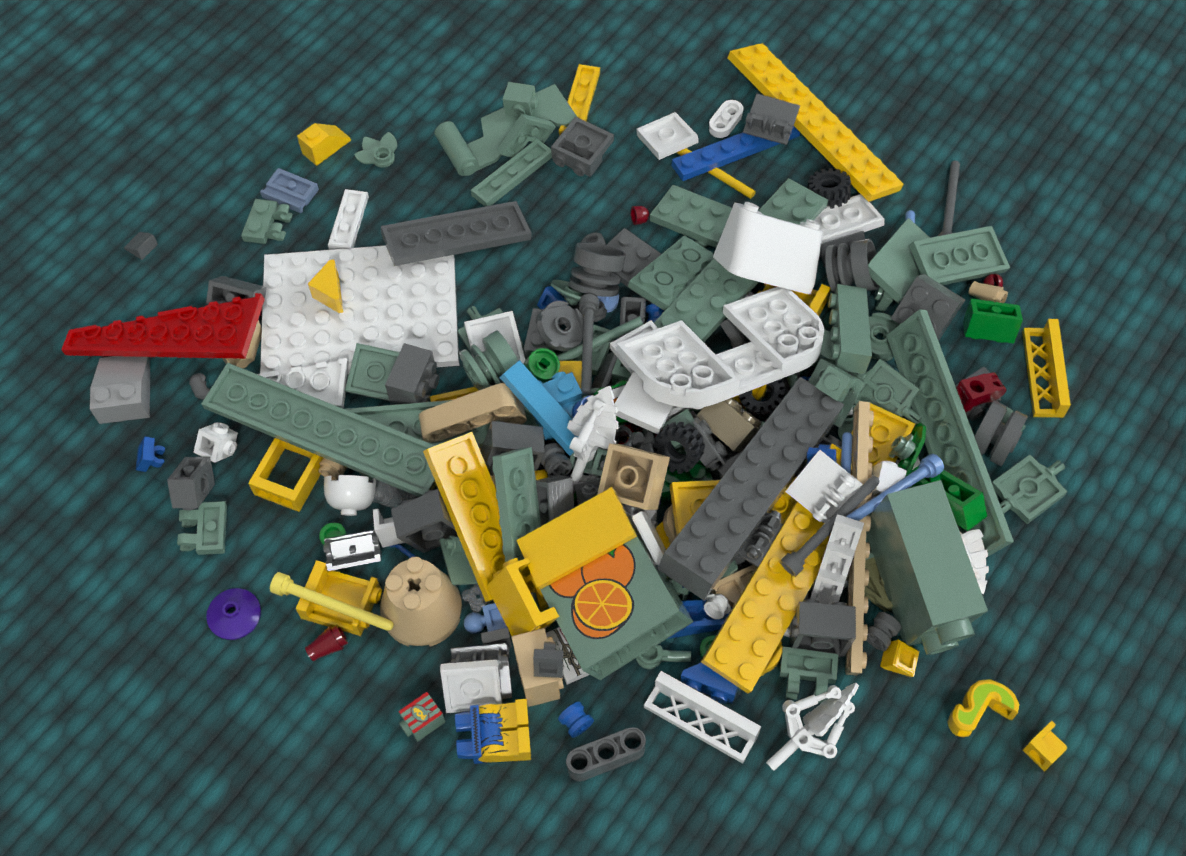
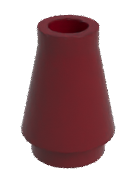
M338 625L334 627L329 626L310 645L306 646L305 650L310 659L315 661L318 658L343 650V646L348 644V640Z

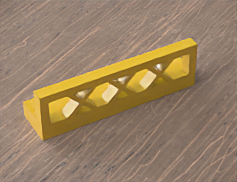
M1048 319L1044 328H1024L1022 331L1033 417L1064 418L1071 404L1059 320ZM1030 336H1042L1043 344L1038 347L1031 342ZM1037 354L1046 361V365L1043 368L1033 362V358ZM1039 376H1042L1049 382V386L1045 390L1036 384V379ZM1044 397L1052 404V409H1040L1039 401Z

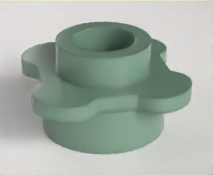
M909 434L906 437H897L891 444L893 450L889 453V456L891 458L897 456L901 460L909 457L916 446L912 442L914 436Z

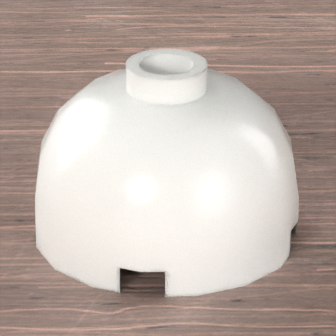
M339 475L338 480L331 481L332 476L324 477L325 498L330 506L341 510V515L356 516L357 511L368 508L375 499L377 479L373 478L369 481V477Z

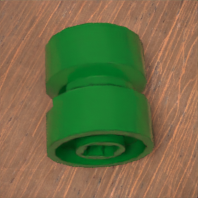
M545 348L533 351L523 363L538 381H542V383L552 380V376L560 370V362L556 354Z

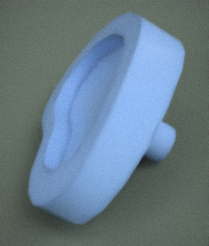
M619 294L612 297L597 296L599 301L604 303L607 312H612L618 306Z

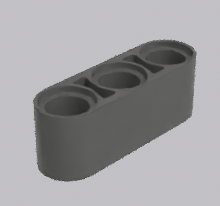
M627 728L573 749L569 752L566 759L570 778L575 781H584L638 760L645 752L646 738L644 733L638 728ZM630 739H635L641 745L636 749H629L625 743ZM604 749L611 750L614 753L613 757L607 760L600 758L598 754ZM576 760H584L587 766L582 770H576L572 767V764Z

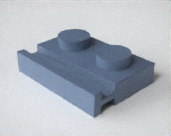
M278 168L266 183L267 187L264 190L262 189L260 193L262 198L277 201L279 205H289V209L302 213L303 207L309 204L319 188L317 183Z

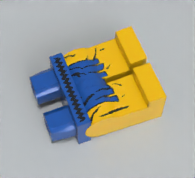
M518 699L514 703L497 705H471L470 711L455 714L456 732L471 731L472 739L456 740L458 758L473 759L474 764L531 760L527 699Z

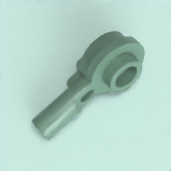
M656 645L642 655H639L636 661L645 669H654L662 661L691 662V651L663 650L661 645Z

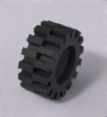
M829 168V171L822 169L821 173L816 171L814 176H810L808 189L828 199L827 206H830V209L835 208V205L841 207L842 203L846 204L850 200V176L844 171L841 173L839 169H836V171H833V168Z
M782 379L767 384L772 389V395L765 401L756 400L752 395L753 390L740 394L739 397L745 410L752 412V415L755 416L760 414L761 417H766L765 414L768 413L771 415L786 396Z
M672 422L670 425L665 426L654 439L655 441L652 446L655 447L653 453L670 457L668 466L670 467L669 471L672 473L676 469L678 474L690 471L704 454L702 451L705 449V444H701L703 441L702 436L697 438L696 435L699 433L697 429L692 432L690 430L692 426L687 424L684 427V422H679L677 425L676 422ZM671 441L680 443L685 448L686 454L677 452L673 448Z

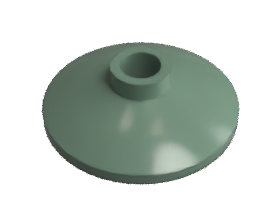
M552 280L551 286L563 295L570 305L576 306L581 296L586 294L571 288L567 281Z

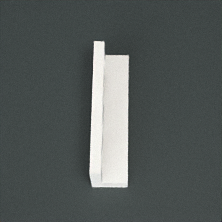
M662 671L656 678L655 687L644 704L645 709L742 764L761 729V726ZM659 692L670 697L672 707L661 709L653 704ZM686 708L693 710L697 720L688 723L682 721L678 710ZM710 722L718 724L722 734L713 737L705 734L703 724ZM739 736L748 741L742 753L730 748L728 738Z

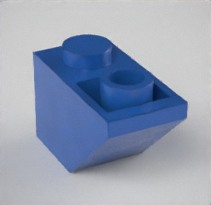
M703 663L687 668L681 674L680 682L698 692L710 695V698L718 703L726 704L728 702L733 704L739 687Z

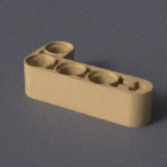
M505 383L496 384L424 410L419 414L422 438L425 442L429 443L450 438L489 424L492 421L500 420L522 425L527 420L523 403Z

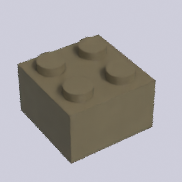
M733 398L703 407L697 414L700 421L704 419L711 427L712 432L728 447L738 453L743 452L760 430L761 422L752 414L746 411L742 413L740 410L743 406Z

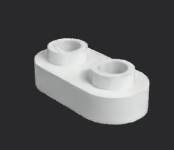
M736 100L725 101L710 119L709 132L711 135L717 138L728 136L743 116L742 104Z

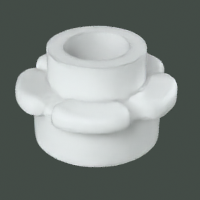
M709 594L707 596V601L704 605L707 615L714 619H721L726 614H729L731 606L724 595Z

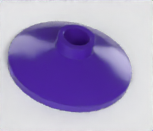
M240 588L228 589L218 594L210 603L206 615L207 624L211 631L222 639H240L250 634L259 623L261 606L256 596L251 592ZM236 607L233 613H227L230 608Z

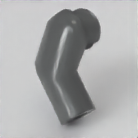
M197 373L191 376L189 384L195 397L204 400L210 389L206 386V376L202 373Z

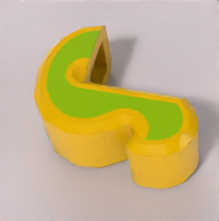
M990 679L978 680L966 692L962 701L963 706L958 704L948 718V726L956 736H970L987 706L1005 718L1013 720L1019 710L1016 695L1008 687Z

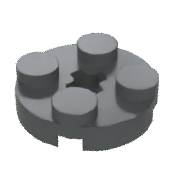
M565 301L550 303L536 318L539 334L545 341L546 347L550 350H571L579 345L583 338L584 317L577 308L572 309L570 306H567L569 303ZM558 321L562 325L565 324L566 328L564 330L558 327Z

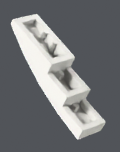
M837 514L810 599L817 600L822 604L839 602L863 529V522Z

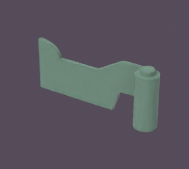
M555 84L536 92V95L539 96V104L537 109L533 110L532 116L551 121L555 126L559 127L561 125L567 127L577 117ZM504 108L482 117L481 123L484 137L469 144H466L455 124L450 121L441 123L435 129L434 134L458 174L469 176L500 159L502 155L497 148L519 117L505 114Z

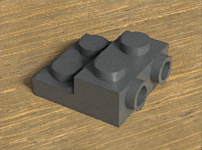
M575 117L551 146L552 159L559 167L566 165L572 168L578 176H584L585 174L591 177L602 163L603 154L613 143L614 134Z

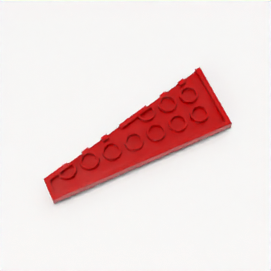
M255 293V297L242 300L240 297L232 298L231 302L218 304L217 301H214L201 308L189 306L158 312V316L145 318L144 316H137L136 320L124 323L121 320H117L103 327L91 325L71 329L68 331L61 350L65 355L246 359L265 299L261 293Z

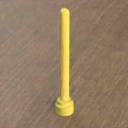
M277 572L271 581L270 592L279 596L292 594L386 631H390L394 627V623L389 619L294 584V580L284 573Z

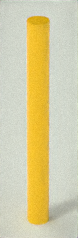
M685 148L678 151L677 154L682 156L692 151ZM719 168L708 171L709 174L750 199L756 193V191Z

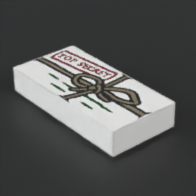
M559 627L547 632V638L552 637L553 641L556 642L555 650H563V677L566 684L588 676L589 674L584 672L578 663L561 628Z

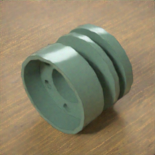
M498 330L482 339L485 351L482 352L473 344L470 346L473 357L466 349L459 352L468 378L475 388L479 390L490 387L489 383L491 386L500 384L498 378L519 361L506 339Z

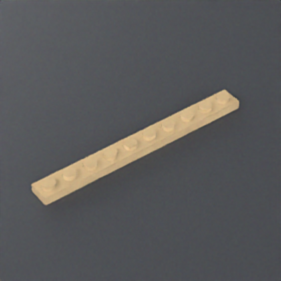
M859 401L854 407L852 476L864 484L872 475V463L868 462V453H871L873 448V437L869 436V427L873 425L874 413L870 411V402ZM870 493L853 511H855L856 509L870 501L872 493ZM869 515L860 520L864 525L848 573L847 606L856 607V639L846 654L845 674L847 675L861 674L862 669H865L867 664V654L863 652V641L867 640L868 635L867 624H864V613L868 611V597L864 596L865 586H868L869 570L865 569V559H868L870 554V543L866 542V532H869L871 526V517Z

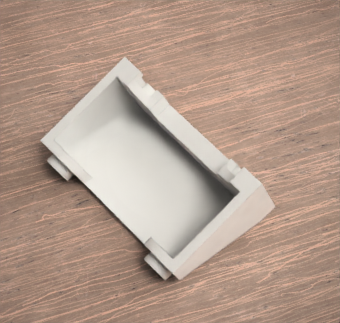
M735 202L713 258L734 275L811 294L815 285L823 230L819 228L820 224L807 219L806 222H800V225L763 215L758 211L759 207L753 203L745 202L743 205Z

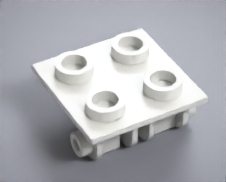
M819 450L785 492L809 510L815 519L826 523L863 484Z

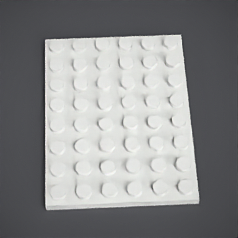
M386 246L264 255L263 286L267 288L262 310L260 374L271 371L291 370V368L299 366L308 367L321 362L330 363L342 358H348L349 374L356 343L400 352L405 343L431 350L437 367L459 366L454 255L399 266L393 265ZM332 259L335 260L339 273L343 313H337L312 298L308 286L311 279Z

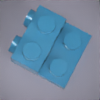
M558 372L548 382L542 383V381H539L573 419L572 408L578 401L583 399L582 391L573 373ZM534 417L538 427H543L541 423ZM543 427L545 442L554 439Z

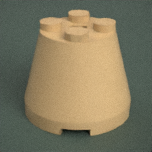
M411 557L393 568L386 579L380 604L381 617L389 619L394 623L393 629L388 631V633L396 641L406 646H433L444 641L454 632L460 622L462 599L457 586L452 585L445 573L430 562L419 557Z

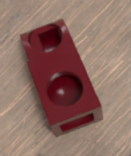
M995 372L961 380L956 387L965 412L971 411L974 406L996 401L1007 391Z

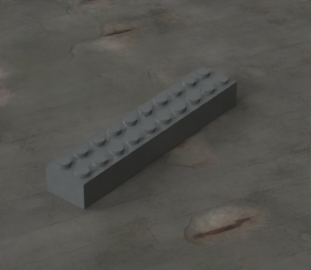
M800 377L664 552L658 570L705 601L760 526L767 513L771 511L806 463L809 447L817 448L834 425L844 404L836 401Z

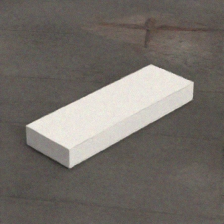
M345 189L329 239V250L354 248L369 198L368 192Z

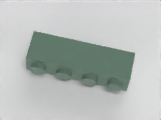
M837 284L835 293L830 294L828 307L832 308L829 324L833 325L830 341L834 343L831 349V359H834L835 366L843 371L865 374L872 357L867 288Z

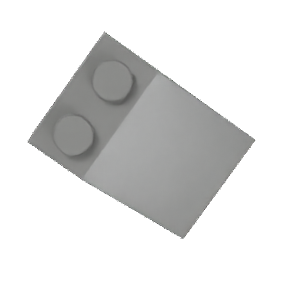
M112 356L99 359L90 387V410L99 424L150 418V357Z

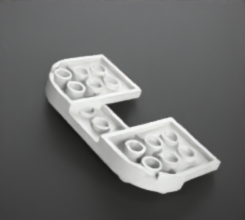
M775 287L723 306V314L751 341L749 343L715 355L681 320L617 343L616 351L644 381L643 390L653 397L654 400L677 407L702 409L703 407L722 402L810 367L820 355L824 326L819 316L791 290Z

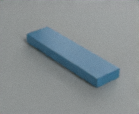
M519 360L499 378L568 455H572L574 452L570 449V444L573 438L578 436L574 435L567 426L569 421L573 419Z

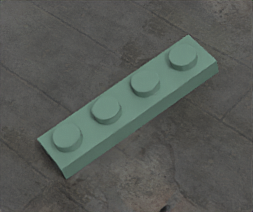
M537 138L471 189L472 197L485 207L493 205L552 158L551 149Z

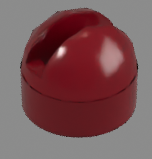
M632 206V223L634 225L646 223L649 217L648 209L644 206Z
M996 273L988 274L982 284L994 286V282H996L997 286L1002 287L1003 279Z

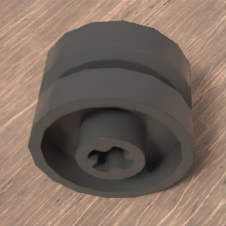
M994 400L974 437L981 455L985 454L990 443L994 445L989 455V460L1002 467L1009 452H1013L1023 433L1021 429L1028 416L1014 411L1007 422L1004 423L1002 420L1007 412V407Z

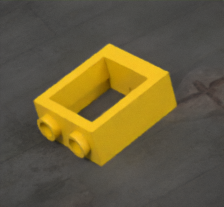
M274 438L248 484L254 495L300 512L321 475L318 470L321 467L320 462L323 457ZM284 449L311 458L294 490L267 480Z

